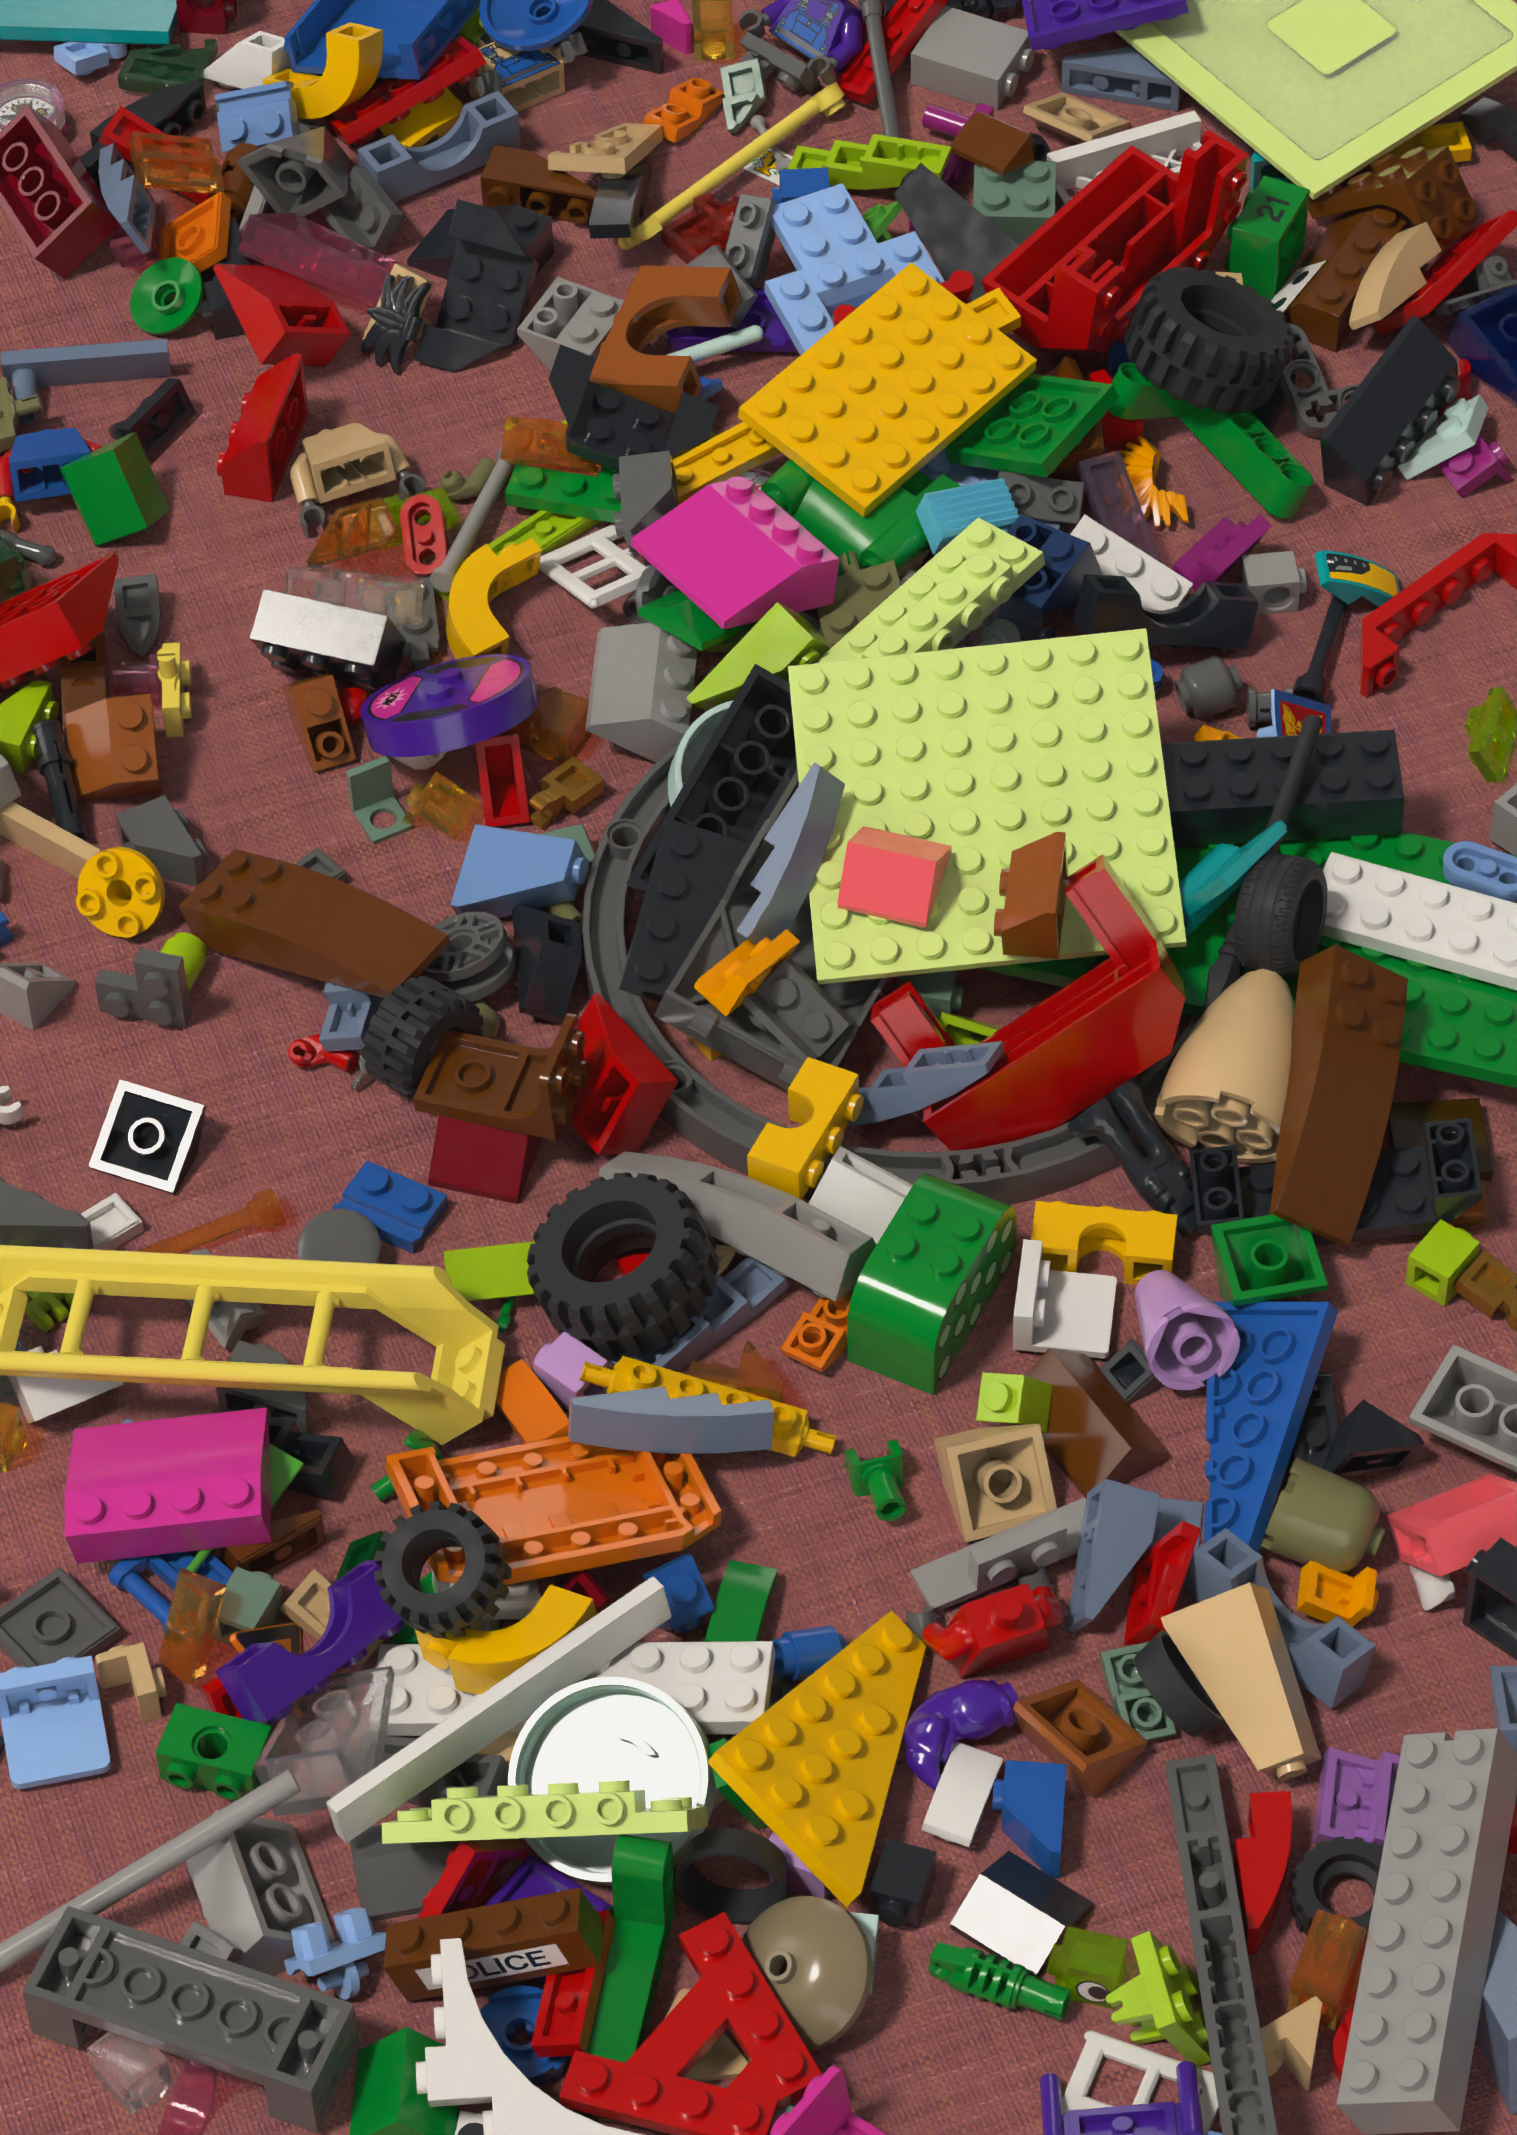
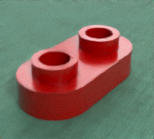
M418 494L410 497L403 504L400 510V524L405 562L413 575L417 578L430 577L433 570L442 565L449 552L443 509L432 496ZM422 516H431L430 521L426 525H418V520ZM426 556H436L432 564H422Z

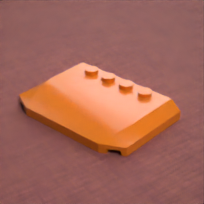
M562 1436L442 1460L436 1459V1451L433 1446L386 1455V1472L408 1518L412 1516L409 1508L420 1504L428 1511L432 1501H441L447 1508H449L452 1502L462 1505L468 1512L470 1510L473 1511L499 1536V1541L506 1547L509 1558L504 1561L511 1567V1579H503L504 1585L681 1551L721 1524L722 1510L691 1453L670 1454L619 1450L570 1442L568 1436ZM446 1547L429 1557L428 1562L437 1581L456 1583L459 1580L465 1567L464 1548Z

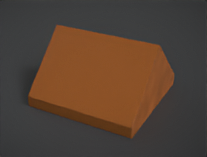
M1078 1679L1017 1700L1013 1707L1023 1735L1053 1763L1067 1764L1066 1775L1093 1799L1145 1749L1148 1743Z

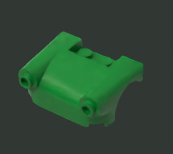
M791 459L762 484L761 490L838 558L843 553H846L849 565L851 564L849 551L855 552L858 555L860 569L894 560L900 583L903 585L920 569L931 549L916 513V509L924 494L960 487V485L944 474L934 481L918 471L864 518ZM839 560L838 571L841 574H844L842 565Z

